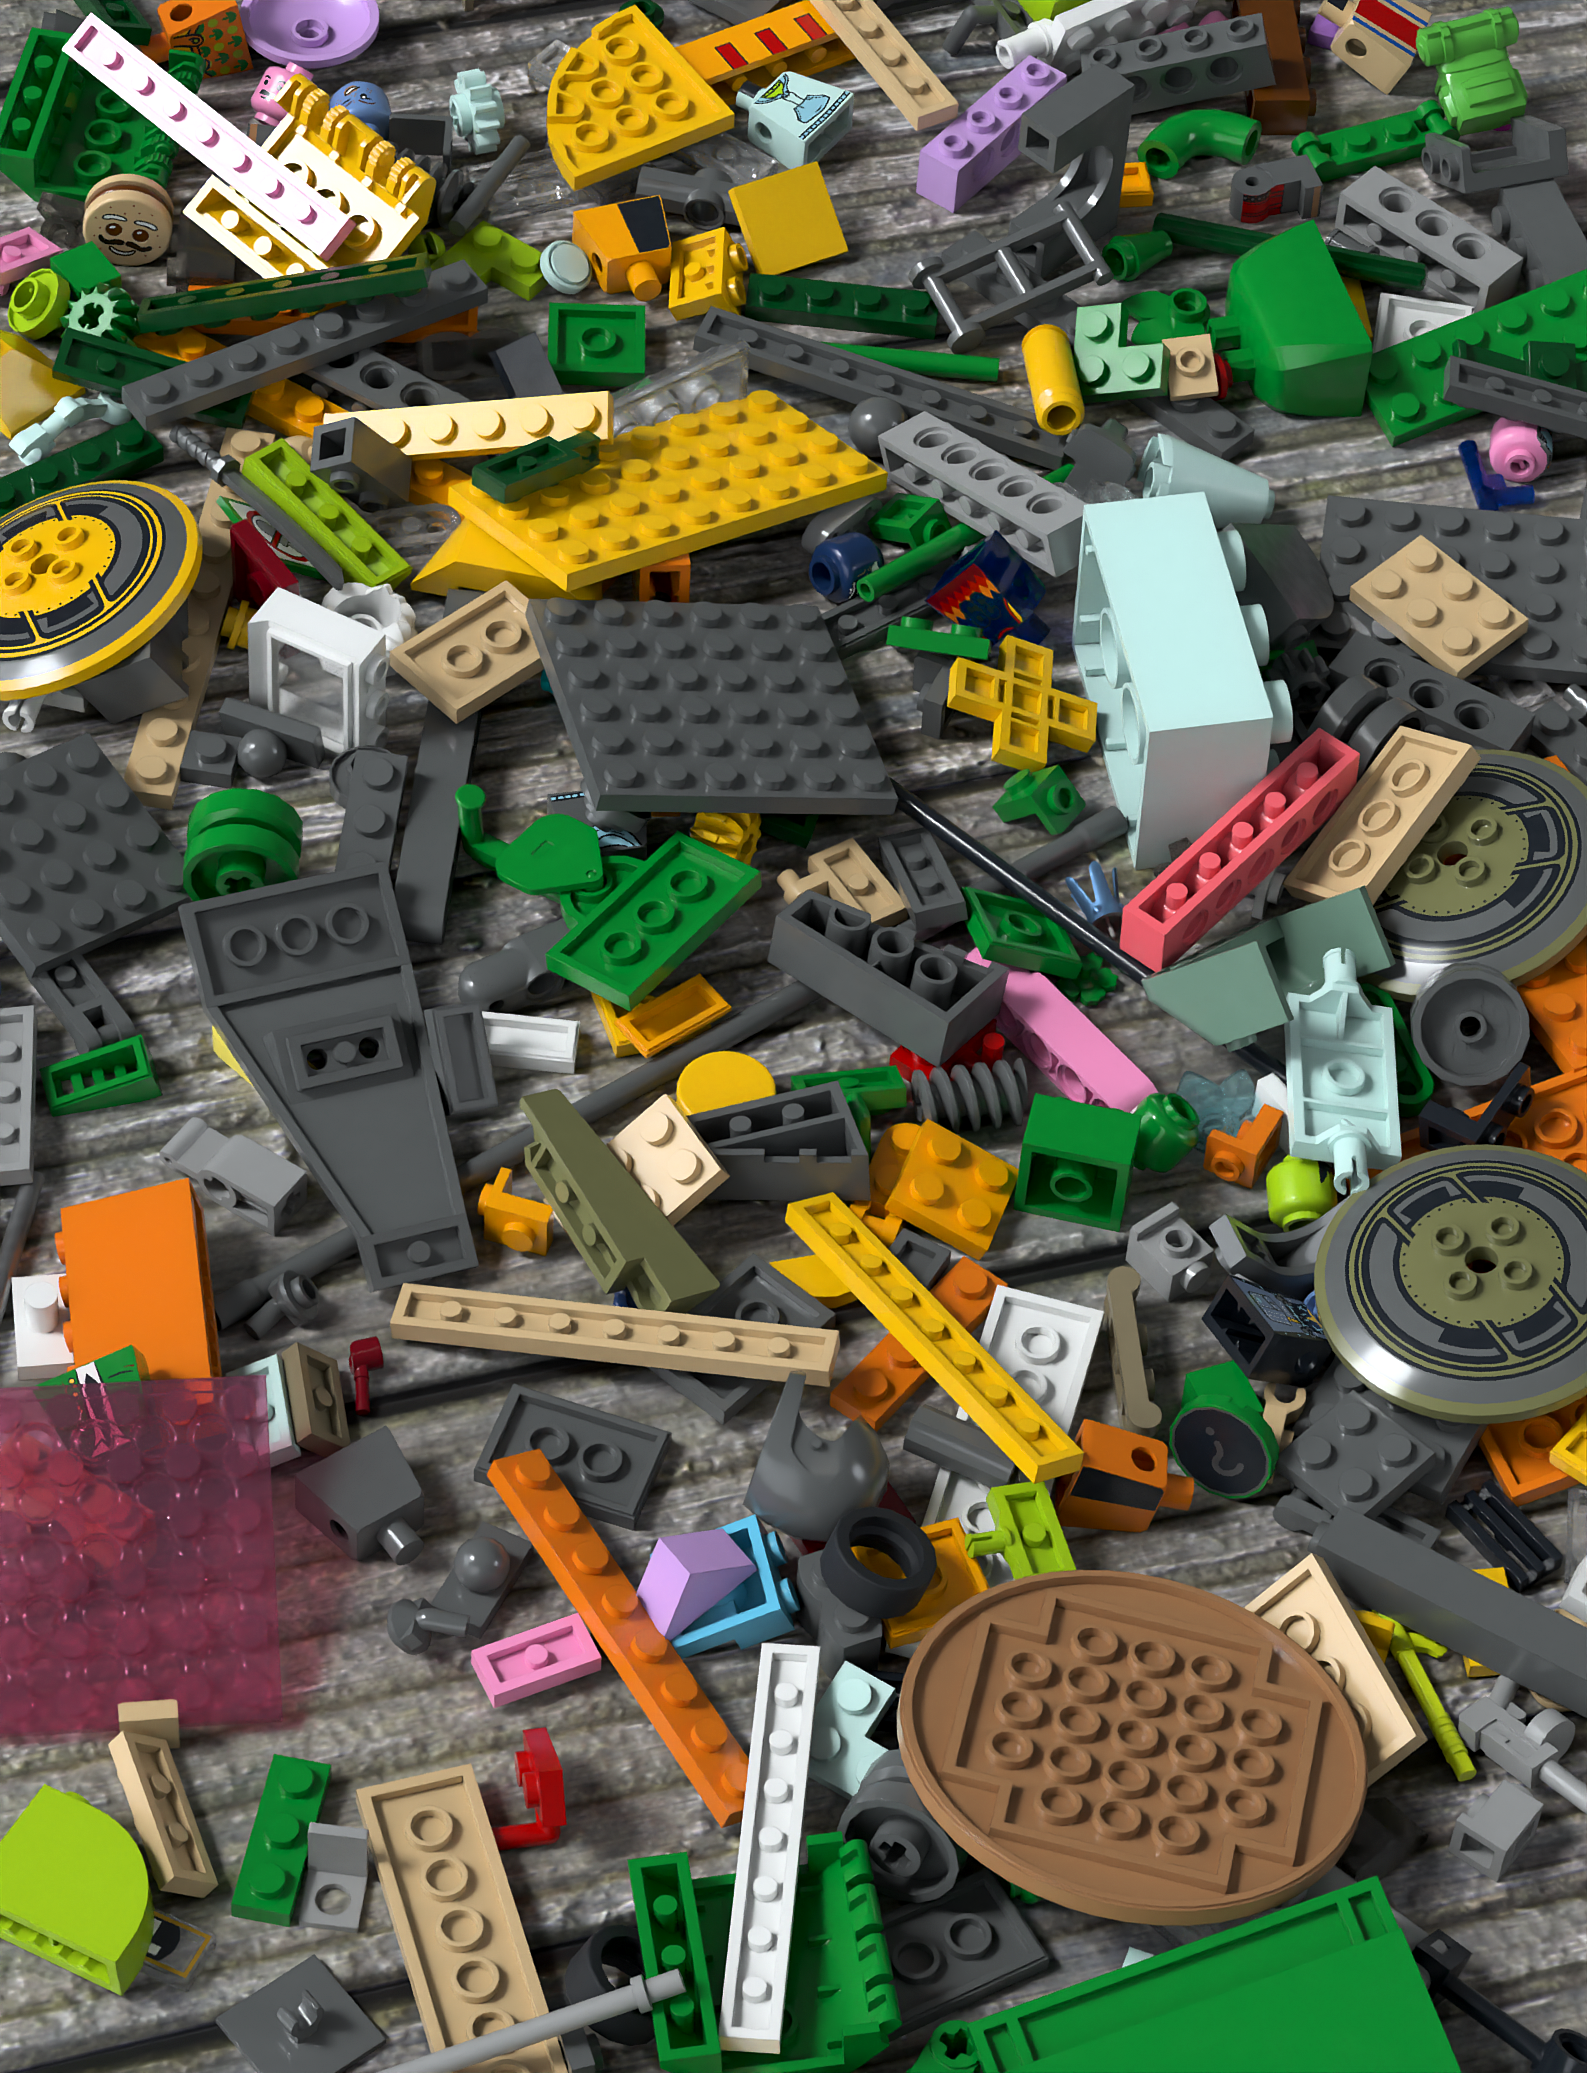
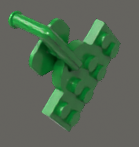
M466 784L459 787L455 793V800L458 804L462 846L465 853L477 863L496 872L499 879L504 883L528 895H542L560 904L562 917L570 931L545 954L547 969L628 1011L633 1010L762 887L761 871L679 831L670 837L646 861L629 856L601 857L597 831L593 827L564 814H550L539 818L511 844H508L484 832L481 808L486 802V795L480 787Z

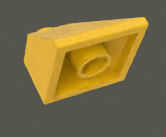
M0 330V432L12 440L19 432L51 416L55 412V406L63 397L70 396L76 399L84 395L86 391L85 387L54 379L52 368L55 362L20 335Z

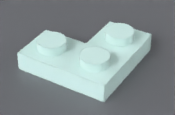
M845 1660L815 1708L808 1777L848 1800H851L858 1793L861 1781L871 1764L886 1751H889L870 1740V1737L897 1697L894 1687Z

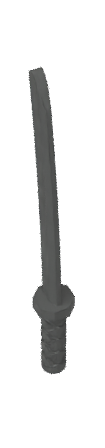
M177 424L172 428L169 434L170 440L177 443L180 448L187 451L194 459L196 458L203 466H206L211 471L210 478L221 487L227 485L282 534L336 590L343 589L344 578L342 568L300 525L240 472L241 464L229 454L222 457L215 449H211L210 445L204 441L202 442V439L196 434H192V431L183 424Z

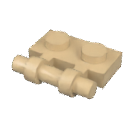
M853 837L809 856L807 870L810 875L800 878L793 869H787L777 878V883L785 892L783 897L788 905L808 889L821 895L827 894L831 899L870 913L871 922L882 927H892L906 921L908 917V912L900 895Z

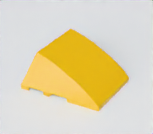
M466 517L410 583L411 590L447 596L448 589L463 590L464 587L487 592L507 580L528 599H551L555 597L567 600L603 599L602 581L566 592Z

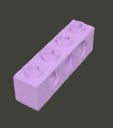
M1031 55L1025 58L920 150L916 193L955 213L1022 153L1018 150L1022 113L1067 83V75Z

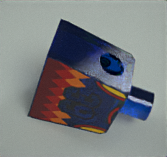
M997 530L946 569L924 600L929 606L954 624L984 629L983 639L992 640V647L1010 633L1016 638L1039 645L1051 630L1033 612L1046 593L1045 585Z

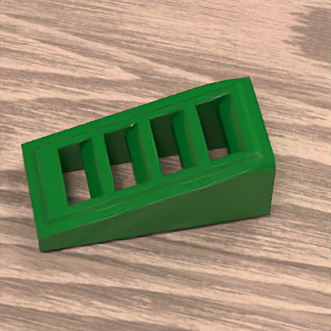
M142 1034L39 1069L49 1110L53 1117L138 1103L163 1095L152 1054ZM137 1068V1071L128 1074L127 1070ZM115 1072L116 1078L107 1081L105 1074ZM93 1076L95 1085L86 1088L83 1078ZM71 1080L74 1093L64 1095L61 1081Z

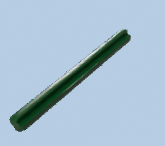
M1158 213L1152 227V231H1165L1171 238L1172 243L1236 256H1242L1259 243L1276 236L1274 234L1166 213ZM1326 245L1340 276L1415 291H1422L1426 285L1428 269L1423 263Z

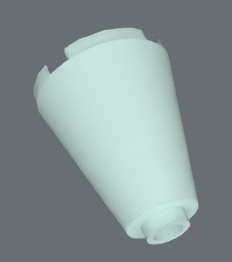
M1157 433L1158 437L1153 436L1149 440L1137 476V481L1143 482V498L1204 491L1216 529H1223L1230 523L1261 524L1263 518H1270L1275 503V492L1269 489V483L1266 478L1168 434Z

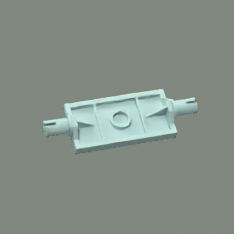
M1334 948L1325 953L1323 957L1325 984L1322 988L1311 995L1288 992L1286 998L1294 1020L1284 1024L1289 1146L1291 1157L1334 1163V1187L1336 1191L1343 1195L1346 1194L1347 1178L1350 1180L1351 1196L1353 1193L1368 1189L1369 1176L1367 1168L1385 1170L1399 1163L1402 1157L1393 1011L1390 1007L1371 1005L1363 993L1360 984L1357 982L1356 955L1351 950L1346 949L1345 964H1342L1341 948Z

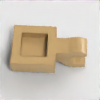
M1269 1382L1264 1389L1262 1399L1263 1418L1274 1432L1280 1453L1293 1442L1294 1431L1285 1430L1284 1428L1288 1424L1296 1422L1303 1412L1306 1391L1304 1388L1298 1387L1295 1400L1290 1403H1283L1274 1396L1276 1383ZM1274 1473L1267 1483H1273Z

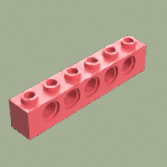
M1321 728L1313 732L1123 908L1120 949L1154 972L1175 963L1337 811L1356 785L1360 753Z

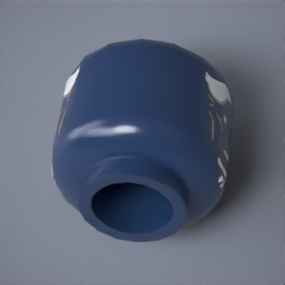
M849 532L828 539L816 546L809 564L810 581L816 591L830 601L845 603L859 596L857 581L883 567L884 557L881 550L870 538L862 533Z

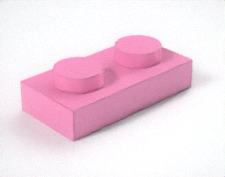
M579 1613L471 1650V1664L493 1708L601 1670L602 1657Z

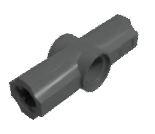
M642 166L635 199L660 195L664 212L684 215L688 224L702 231L718 229L723 223L740 226L728 193L730 189L740 186V184L733 183L731 177L724 171L716 168H704L693 176Z

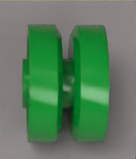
M232 788L210 794L197 802L189 815L187 849L183 865V887L192 901L195 902L298 880L300 873L299 859L301 857L303 841V821L294 807L280 797L257 789Z

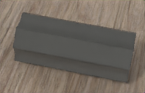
M926 1404L920 1405L904 1438L903 1450L989 1487L1015 1484L1021 1471L980 1427Z

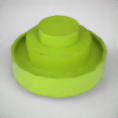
M42 268L32 272L13 291L7 315L9 326L23 337L33 340L44 337L49 332L60 328L62 323L59 318L69 314V305L67 303V300L70 299L69 283L51 269Z

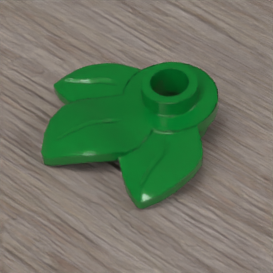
M1181 288L1175 290L1170 296L1157 291H1147L1133 295L1121 302L1129 310V315L1139 321L1131 337V342L1137 346L1162 343V339L1206 334L1204 327L1208 324V319H1210V307L1206 297L1198 290Z

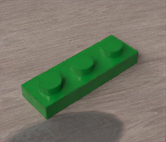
M277 1754L273 1755L232 1898V1917L290 1927L308 1864L310 1822L319 1823L332 1778L330 1764Z

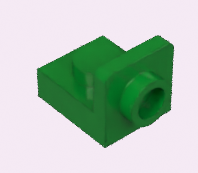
M896 493L867 522L874 538L909 543L912 550L952 528L938 498Z

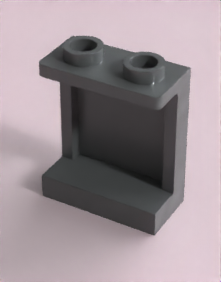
M1528 114L1511 117L1512 145L1477 152H1470L1469 145L1435 132L1425 134L1426 147L1422 150V165L1430 180L1464 194L1569 175L1565 128Z

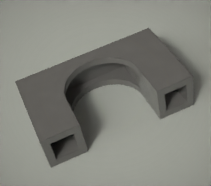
M1099 61L1022 113L1018 150L1053 174L1070 162L1071 164L1063 178L1049 194L1010 220L1008 236L1055 215L1053 213L1054 208L1064 201L1070 202L1094 242L1117 227L1135 84ZM1063 230L1014 254L1020 263L1041 278H1044L1076 256L1078 252Z

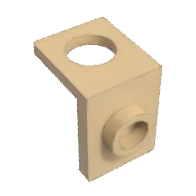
M1210 334L1162 339V343L1171 350L1168 379L1170 400L1179 401L1218 396L1219 389Z

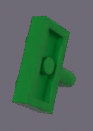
M896 1065L791 1076V1091L833 1081L839 1082L868 1153L869 1165L872 1160L870 1115L885 1114L891 1108L907 1107L906 1086Z

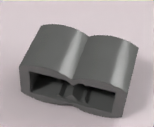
M823 1550L799 1557L796 1593L800 1603V1610L796 1611V1615L804 1630L817 1640V1646H820V1665L826 1675L833 1681L845 1660L867 1673H870V1670H878L882 1639L881 1618L865 1616L847 1607L831 1593L821 1575L820 1557Z

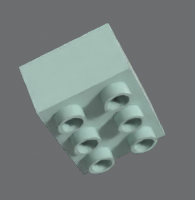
M1204 491L1084 505L1072 648L1086 698L1098 703L1096 734L1117 808L1123 813L1127 821L1128 830L1125 833L1135 870L1165 867L1174 862L1280 764L1278 755L1274 749H1270V744L1290 742L1293 734L1292 705L1285 681L1263 682L1258 666H1266L1269 660V634L1263 608L1260 604L1239 606L1235 593L1243 591L1246 584V561L1241 536L1237 530L1216 531Z

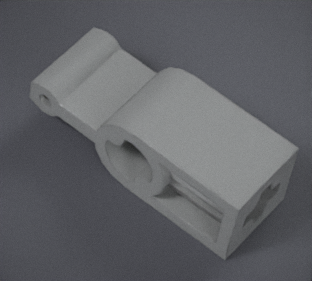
M192 1117L160 1150V1160L167 1167L178 1169L198 1181L203 1192L214 1202L274 1237L307 1202V1171L243 1135H234L229 1139L210 1128L200 1118Z

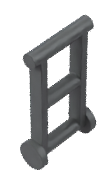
M1064 201L1059 203L1053 210L1055 215L947 264H944L940 257H929L920 261L911 269L908 278L915 289L927 290L952 332L947 339V344L952 353L964 354L974 350L985 339L986 333L984 330L1094 280L1097 285L1103 286L1113 279L1114 274L1070 202ZM1064 230L1085 265L1034 288L1014 253ZM996 261L1017 296L966 319L947 288L946 283Z

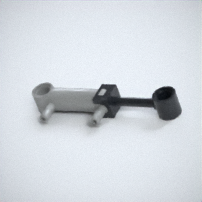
M1334 1865L1317 1883L1298 1896L1270 1910L1277 1912L1357 1883V1881ZM1391 1907L1398 1927L1403 1930L1434 2007L1445 1999L1450 2001L1532 2062L1529 2073H1587L1586 2036L1570 2029L1561 2028L1555 2030L1550 2040L1545 2042L1458 1978L1473 1953L1440 1929L1429 1935Z

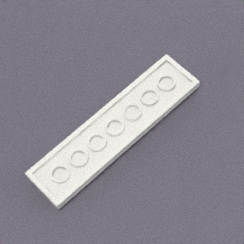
M997 1285L979 1344L1069 1436L1102 1328L1105 1311ZM959 1406L956 1417L978 1426ZM940 1466L922 1527L958 1517L965 1534L995 1531V1524L986 1502V1497L991 1487ZM1020 1471L1019 1477L1015 1484L1031 1482V1480L1022 1471ZM1057 1477L1044 1481L1050 1498ZM1000 1553L976 1557L990 1588L1014 1580L1009 1564ZM921 1641L889 1649L886 1642L885 1652L911 1658Z

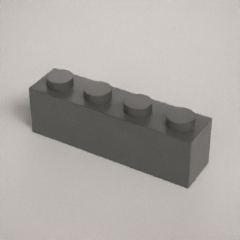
M1554 178L1500 187L1497 206L1492 209V225L1496 234L1502 235L1507 247L1523 257L1521 274L1525 279L1527 292L1587 269V240Z

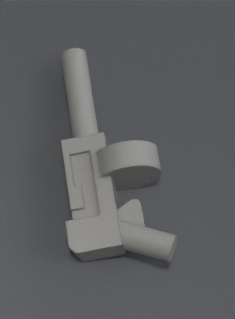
M1500 1675L1489 1698L1485 1696L1459 1713L1458 1734L1464 1745L1473 1752L1479 1749L1483 1750L1486 1756L1530 1789L1543 1781L1587 1814V1785L1558 1764V1760L1565 1754L1575 1735L1574 1723L1556 1709L1548 1708L1537 1714L1528 1726L1524 1725L1526 1722V1712L1512 1703L1518 1691L1519 1683Z

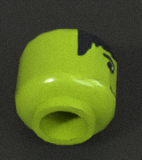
M1287 1155L1283 1162L1272 1167L1266 1176L1270 1220L1278 1227L1283 1228L1284 1232H1289L1314 1222L1338 1205L1337 1191L1334 1187V1169L1324 1161Z

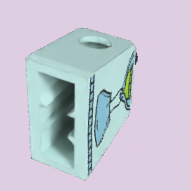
M791 71L783 72L767 88H763L748 80L743 83L736 96V105L749 112L747 136L750 142L789 169L815 161L818 162L852 128L853 93Z

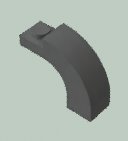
M1350 1196L1314 1222L1299 1229L1279 1234L1257 1232L1229 1215L1224 1214L1209 1226L1218 1244V1247L1214 1250L1215 1255L1230 1275L1292 1296L1302 1302L1314 1290L1315 1264L1322 1238L1331 1220Z

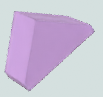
M723 1528L660 1537L636 1595L657 1630L665 1639L668 1638L671 1641L755 1573L757 1568Z

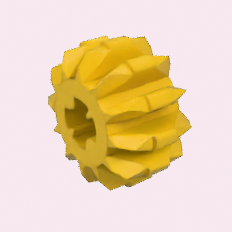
M698 812L696 813L694 826L690 828V837L750 866L751 858L757 851V840L761 836L759 829L761 816L759 813Z

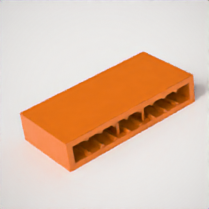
M180 1179L61 1208L62 1231L55 1233V1244L61 1263L66 1265V1275L59 1277V1288L64 1306L70 1308L71 1319L63 1322V1333L69 1352L74 1354L75 1365L67 1367V1372L129 1345H133L145 1356L162 1443L140 1454L227 1434L228 1424L204 1209L190 1179Z

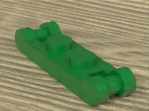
M1427 100L1414 111L1317 136L1310 131L1303 132L1293 140L1291 149L1296 156L1307 154L1321 182H1326L1368 171L1374 166L1379 168L1422 157V150L1426 147L1425 134L1435 132L1456 141L1459 140L1460 135L1456 127L1450 126L1448 120H1444L1445 113L1436 100Z

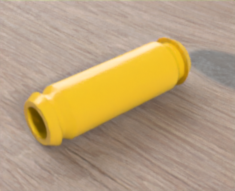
M1051 324L1039 325L1032 328L1022 341V353L1036 419L1041 429L1052 435H1066L1071 433L1073 429L1078 428L1085 416L1069 338L1058 326Z

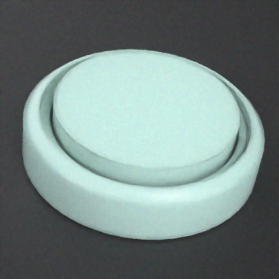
M565 240L555 241L541 254L540 268L546 281L559 292L576 294L590 283L592 278L590 260L585 252L576 244Z

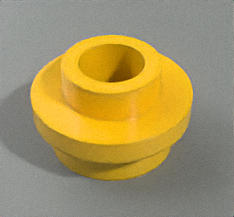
M242 600L239 609L231 606L228 608L220 635L229 638L226 648L234 650L235 646L248 649L247 623L258 611L248 607V601Z

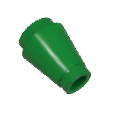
M1163 230L1119 235L1113 237L1103 248L1102 256L1114 274L1113 279L1129 282L1164 258L1170 256L1173 245L1171 238Z

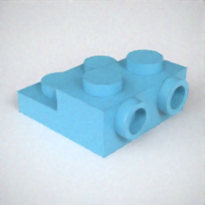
M756 1514L717 1528L724 1529L752 1561L757 1571L671 1640L672 1646L681 1659L731 1640H735L741 1650L795 1630L791 1613L800 1610L799 1599L789 1578L782 1580L778 1566L788 1563L785 1548L776 1531L768 1533Z

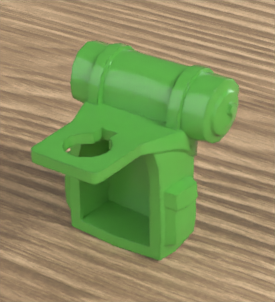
M1508 6L1498 9H1485L1482 13L1448 22L1438 21L1431 26L1417 31L1416 48L1420 59L1424 62L1425 66H1435L1439 76L1434 91L1436 96L1439 97L1440 105L1443 107L1450 126L1456 127L1460 136L1489 131L1511 124V117L1521 116L1525 113L1528 100L1526 88L1521 80L1518 69L1512 67L1506 47L1515 44L1519 36L1518 20L1512 9Z

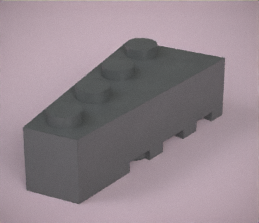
M808 889L776 916L768 962L936 1067H940L1000 1013L1010 968L993 961L989 968L966 960L967 951L947 944L943 951L916 940V931L898 925L896 928L882 927L871 922L870 913Z

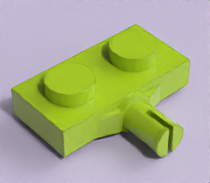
M1031 1481L991 1487L986 1497V1502L995 1524V1531L966 1534L965 1550H969L967 1553L969 1558L1000 1553L1009 1564L1014 1580L1049 1572L1076 1570L1044 1481L1033 1484Z

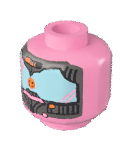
M1504 417L1498 419L1490 433L1489 457L1494 471L1505 480L1513 482H1530L1540 478L1547 472L1552 461L1553 431L1523 421H1511Z

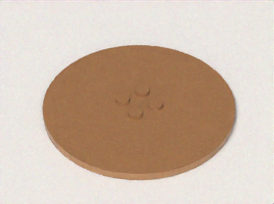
M1112 1570L1049 1572L999 1584L974 1595L941 1618L921 1640L910 1659L903 1678L897 1709V1738L901 1758L908 1777L924 1806L945 1832L981 1864L1028 1892L1070 1909L1123 1922L1162 1926L1211 1924L1248 1917L1274 1908L1298 1896L1317 1883L1337 1863L1348 1848L1360 1820L1368 1784L1366 1747L1355 1715L1337 1684L1310 1654L1277 1627L1225 1598L1190 1585L1139 1573Z

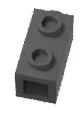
M356 417L314 427L310 472L327 483L331 489L338 491L367 513H382L390 507L409 502L411 457Z

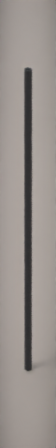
M889 777L898 797L896 807L1140 986L1143 987L1142 979L1155 973L1121 950L1119 943ZM1256 1043L1231 1051L1263 1076L1274 1073L1287 1086L1286 1065Z

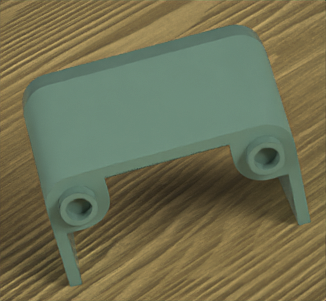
M1365 885L1233 932L1142 979L1141 982L1150 1002L1212 1045L1225 1044L1228 1052L1258 1041L1256 1033L1294 1020L1286 1000L1288 992L1311 995L1322 988L1325 984L1323 957L1329 950L1341 948L1342 964H1345L1346 949L1351 950L1356 955V978L1391 967L1396 962Z

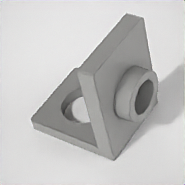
M310 1822L308 1829V1874L299 1916L300 1926L351 1933L359 1931L369 1876L368 1829ZM336 1888L347 1893L351 1903L344 1912L329 1915L320 1911L316 1906L317 1896L324 1890Z

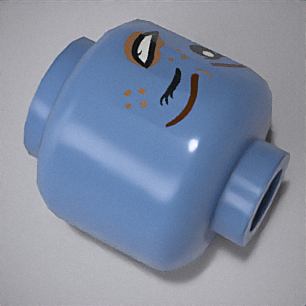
M355 81L344 85L333 94L329 103V111L335 105L338 106L340 104L349 110L350 114L358 117L382 136L385 141L389 139V116L392 112L388 97L382 88L373 83Z

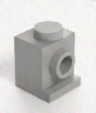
M1170 1202L1131 1227L1125 1259L1167 1302H1170L1186 1291L1192 1293L1206 1283L1211 1275L1214 1250L1178 1215L1179 1207L1173 1202Z
M1504 1779L1490 1797L1482 1793L1475 1800L1467 1815L1462 1812L1457 1818L1448 1851L1498 1883L1535 1836L1544 1804L1536 1800L1523 1786L1510 1783Z

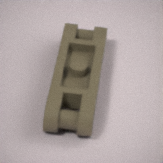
M1120 1266L1111 1270L1108 1275L1107 1295L1103 1306V1311H1105L1104 1325L1120 1429L1158 1440L1157 1433L1161 1426L1162 1412L1156 1404L1150 1402L1154 1401L1155 1396L1154 1373L1152 1368H1144L1142 1356H1146L1148 1350L1147 1328L1145 1323H1137L1135 1315L1137 1307L1136 1297L1139 1294L1141 1278L1135 1269Z

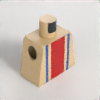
M1324 0L1318 10L1319 15L1339 26L1330 46L1332 53L1386 95L1390 93L1410 68L1417 51V31L1427 27L1432 15L1426 9L1406 0H1353V2L1350 0Z

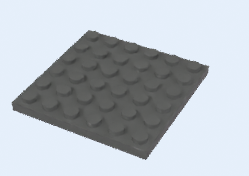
M559 597L529 599L525 616L596 811L894 815L898 797L818 606H807L804 604L760 605L757 603L716 604L706 601L677 603L659 600L647 602L615 601L612 599L567 600Z

